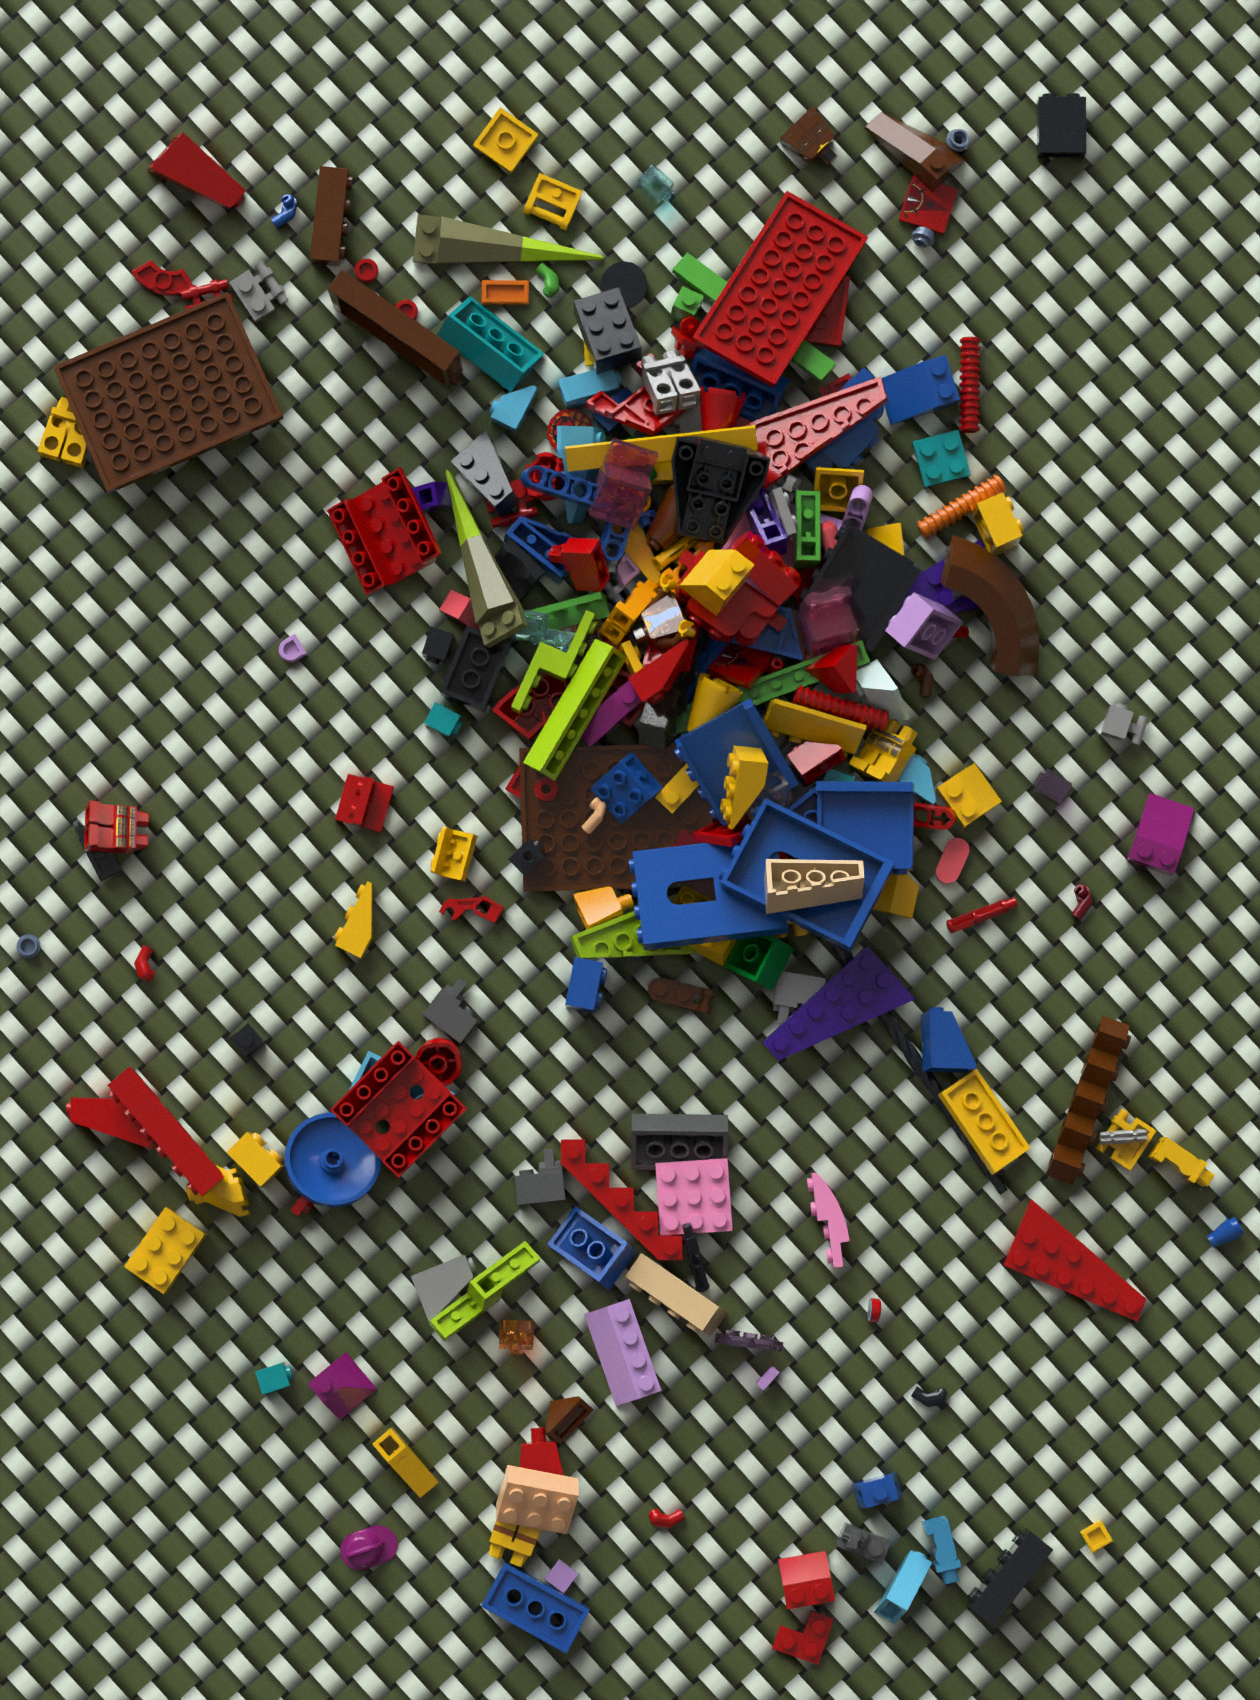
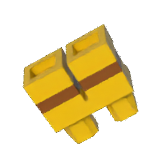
M496 1521L489 1541L492 1542L489 1555L501 1559L505 1548L514 1550L510 1563L522 1567L527 1557L531 1556L541 1529L519 1526L515 1540L512 1541L517 1525Z

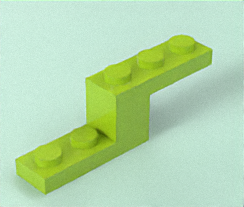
M588 610L585 611L567 653L540 642L512 703V711L521 714L523 709H528L532 701V697L529 696L533 687L537 689L542 675L539 674L540 671L563 682H567L569 677L573 678L578 668L575 662L578 656L584 655L588 646L585 640L588 634L593 635L598 622L594 621L595 613Z
M524 1241L471 1280L467 1293L432 1318L429 1325L445 1342L499 1302L502 1290L538 1264L541 1258Z

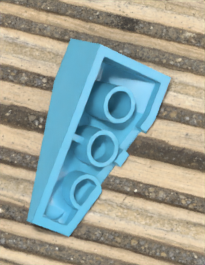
M557 426L558 458H563L564 471L562 473L595 483L599 468L567 471L565 446L606 442L603 428ZM576 485L574 488L575 495L581 498L583 489ZM565 500L568 523L582 525L588 507Z

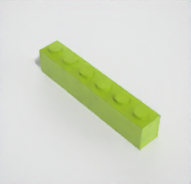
M598 639L594 640L526 756L524 764L554 781L557 779L627 659L626 655L609 644Z

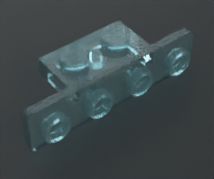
M523 610L528 626L508 637L514 641L526 640L532 641L534 644L542 642L554 645L557 648H565L572 643L576 633L549 629L547 613Z

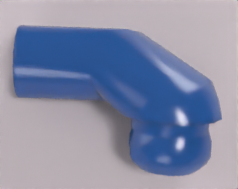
M286 194L281 198V213L271 218L276 229L295 217L297 202L290 194Z
M650 509L640 513L637 516L639 527L642 529L645 526L649 528L656 512Z

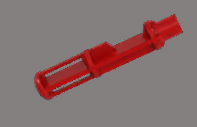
M1015 897L1009 900L1002 899L947 920L946 926L950 933H954L1008 913L1009 909L1017 907L1018 904Z

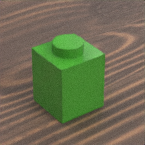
M682 286L673 304L670 318L679 322L690 316L696 318L704 296Z

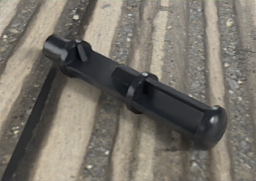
M685 1223L682 1225L684 1232L682 1238L685 1242L689 1265L696 1285L695 1289L697 1292H705L710 1288V1285L707 1281L697 1234L693 1232L691 1223Z

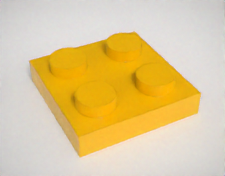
M500 107L474 142L473 147L512 174L539 137V134Z

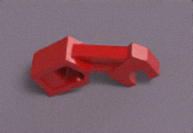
M486 896L455 900L450 898L444 901L439 913L444 915L448 908H452L454 915L451 919L456 921L465 913L464 910H474L475 915L496 924L504 907ZM482 902L491 904L486 915L480 910L477 911L476 908Z

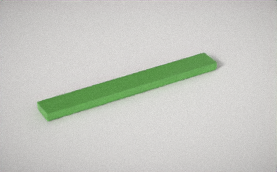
M688 252L672 270V273L713 303H715L728 283ZM806 340L803 341L791 360L820 383L824 381L836 366L833 360Z

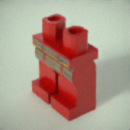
M90 800L85 807L84 851L131 854L134 850H145L148 847V835L136 834V827L146 828L149 822V814L137 811V806L100 804L99 801Z

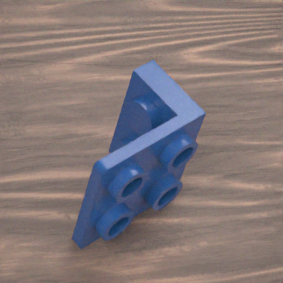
M631 752L591 787V790L602 802L606 803V808L622 824L663 787Z

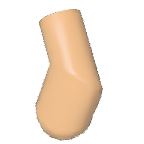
M598 797L589 805L595 812L582 825L583 830L588 834H591L602 822L607 807L606 803L602 802Z

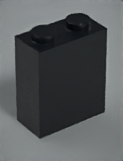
M1046 93L1042 97H1038L1037 158H1084L1086 155V97H1080L1078 93L1066 94V97H1057L1054 93Z

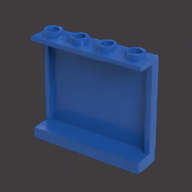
M816 781L818 825L895 862L894 875H907V870L913 871V782Z

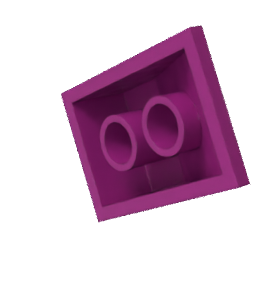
M1149 793L1126 861L1169 876L1175 874L1194 808Z

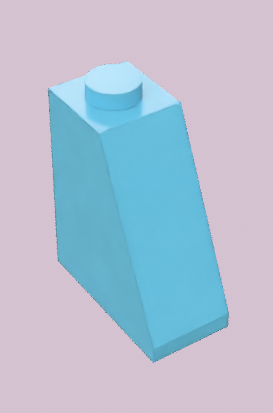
M592 370L558 380L559 392L566 409H574L585 405L586 401L601 390L608 396L620 392L619 385L623 384L618 370H609L599 374Z
M911 1550L905 1556L874 1613L895 1624L907 1612L932 1564L924 1554Z

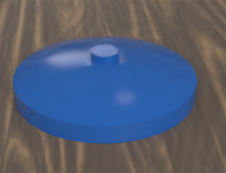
M323 1113L308 1118L291 1134L285 1149L284 1166L288 1180L303 1198L319 1206L334 1208L353 1204L362 1199L372 1189L380 1172L381 1159L333 1113Z

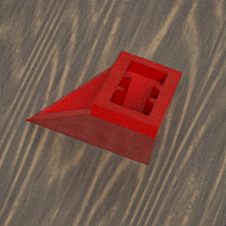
M857 645L838 646L804 670L837 694L856 693Z

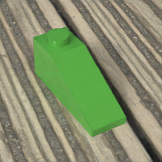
M796 490L794 516L797 520L798 528L796 529L797 533L793 535L792 567L817 568L820 562V491Z

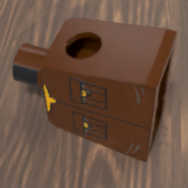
M813 106L780 138V143L808 164H812L819 157L829 166L838 156L830 148L835 136Z

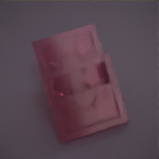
M613 438L596 477L597 494L589 510V516L634 530L652 490L650 475L657 461L658 452Z
M835 586L827 592L820 594L813 592L803 599L798 619L807 641L804 652L807 660L828 653L838 646L854 643L859 629L849 605L852 597L849 586Z

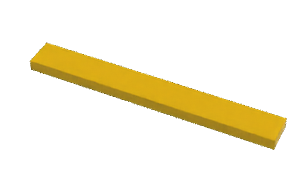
M752 425L565 446L567 471L668 461L672 459L677 437L701 436L746 446L757 451L756 427Z

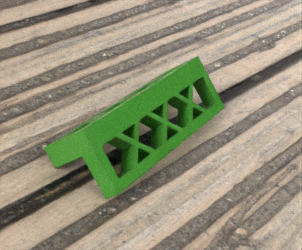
M596 592L525 611L524 615L528 626L517 632L519 641L554 633L558 629L580 624L586 610L595 613L594 621L607 619L610 609L606 594Z

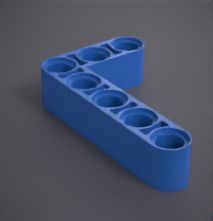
M535 465L522 472L521 482L528 489L607 513L600 538L605 560L609 563L619 560L623 556L637 505L632 495L542 466ZM531 471L538 474L537 483L531 482L529 478ZM554 478L558 479L561 483L559 491L552 487V480ZM576 485L583 489L581 498L575 495L574 488ZM598 492L603 493L605 496V503L603 505L597 501ZM621 499L627 502L628 507L626 511H622L619 508V501ZM614 522L620 524V534H616L613 531ZM608 545L613 546L615 549L613 557L608 556L606 552Z

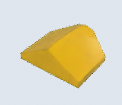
M892 872L873 910L912 919L919 886L908 874L894 875Z

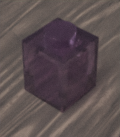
M1049 769L1044 774L1040 772L1033 783L1037 786L1034 790L1035 793L1057 806L1061 804L1072 786L1071 782Z

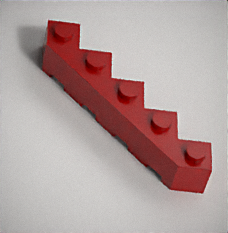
M585 1139L561 1140V1164L658 1260H682V1236H658V1212H634V1187L610 1188L609 1163H585Z

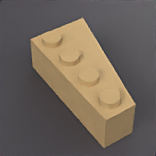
M766 859L764 875L766 914L862 899L864 886L863 861Z
M642 1253L625 1276L631 1281L628 1284L639 1293L645 1290L650 1294L648 1299L656 1305L665 1304L669 1307L667 1312L679 1320L681 1316L689 1321L686 1326L696 1333L702 1330L712 1336L728 1313Z

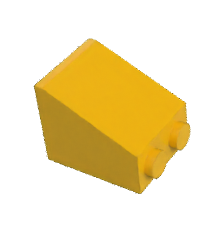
M736 549L709 550L679 587L717 616L746 582L754 564Z

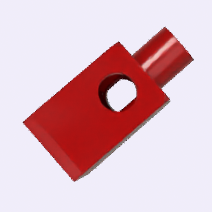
M545 1427L531 1428V1442L522 1443L519 1467L564 1476L556 1441H546Z

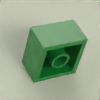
M773 936L737 939L723 966L737 975L773 991L794 948Z

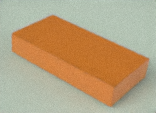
M482 280V305L529 306V281Z

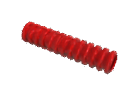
M963 337L960 339L962 344L960 351L962 353L959 355L962 358L959 362V365L962 366L959 369V372L962 373L959 376V379L962 380L959 383V387L962 388L959 391V394L962 395L960 397L961 405H959V409H961V412H959L961 417L959 420L961 424L959 431L962 433H977L980 431L978 426L980 424L978 419L980 416V412H978V409H980L978 404L980 402L978 397L980 394V390H978L980 383L978 380L981 379V376L978 373H980L981 369L978 366L981 364V361L978 358L981 357V354L978 351L981 350V347L978 344L981 343V339L977 337Z
M799 685L795 691L793 703L796 705L799 704L809 709L836 715V717L840 718L843 717V719L847 720L850 719L860 724L863 723L867 727L870 725L872 729L879 728V731L885 730L889 719V712L887 710L882 712L880 708L877 710L873 706L868 708L867 704L862 706L860 702L855 704L853 700L846 701V698L831 697L832 695L829 693L824 695L823 691L817 693L816 689L811 691L809 687L804 689L802 685Z

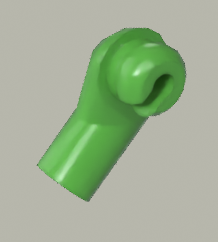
M542 262L535 272L545 279L543 294L548 298H552L559 291V277Z

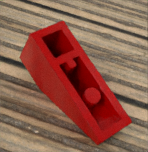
M686 638L628 678L642 702L656 704L664 699V694L671 689L684 663L696 645L694 640Z

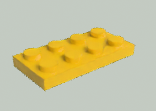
M977 1069L938 1094L992 1175L1030 1149V1146Z

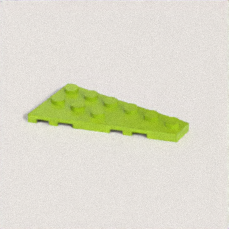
M677 894L668 897L669 901L673 902ZM635 911L569 937L577 958L582 959L699 954V952L688 945L644 950L643 943H638L637 929H641V921L635 919Z

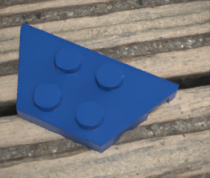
M779 606L776 613L788 620L780 632L767 624L760 634L758 641L753 645H741L736 641L735 637L732 641L727 642L799 661L803 657L792 608Z

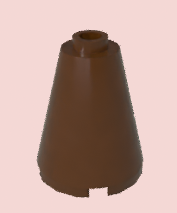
M674 484L670 485L645 536L648 540L646 542L647 545L654 551L666 550L683 536L678 534Z

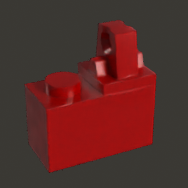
M569 538L565 544L554 545L548 552L550 562L564 564L565 570L570 571V578L577 591L602 592L610 579L599 539Z

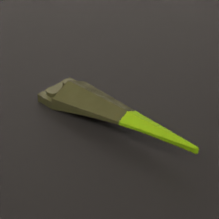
M418 214L412 263L452 265L526 261L602 260L604 257L443 216L435 217Z
M446 470L475 623L479 625L484 645L491 648L528 625L522 605L484 540L452 472Z

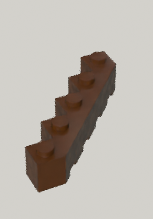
M1102 1016L1094 1034L1089 1054L1086 1056L1081 1070L1079 1082L1071 1098L1068 1113L1062 1123L1055 1149L1052 1151L1046 1171L1047 1176L1073 1185L1077 1176H1082L1085 1164L1082 1163L1084 1152L1088 1144L1093 1145L1097 1134L1096 1131H1093L1095 1121L1100 1112H1105L1108 1100L1105 1099L1107 1088L1111 1080L1116 1081L1120 1068L1116 1067L1118 1057L1122 1048H1128L1131 1036L1128 1035L1130 1025Z

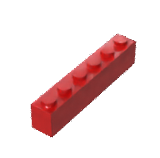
M129 1066L107 1085L111 1089L108 1094L117 1104L120 1101L127 1108L124 1110V1113L132 1122L137 1120L141 1124L142 1128L139 1129L148 1140L153 1138L158 1144L155 1149L164 1159L167 1156L174 1163L171 1168L179 1177L184 1175L188 1179L189 1183L187 1186L195 1195L205 1196L226 1178L132 1067Z

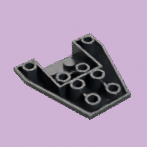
M701 436L677 437L671 461L678 534L725 544L765 483L771 458L746 446Z

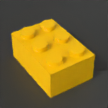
M1003 492L977 503L971 514L987 551L994 555H999L1017 547L1023 536L1022 532H1024L1020 519H1015L1012 513L1014 506L1010 497H1005Z
M165 1207L124 1267L162 1294H167L207 1236V1233L171 1208Z

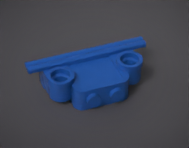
M863 367L855 377H851L841 390L872 380L874 376ZM882 405L804 462L814 472L816 467L835 468L836 465L843 469L850 466L855 468L864 458L861 454L867 448L871 450L880 440L877 438L879 427L875 421L882 417L884 406Z

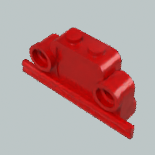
M685 550L678 559V562L688 568V570L678 582L675 595L681 603L687 604L685 614L688 617V621L693 622L695 627H702L708 631V635L715 641L730 642L735 637L736 641L741 645L750 646L758 641L760 634L767 624L780 632L788 620L776 613L779 606L746 582L722 611L715 616L679 587L704 557L705 553L700 551L696 557L688 550Z

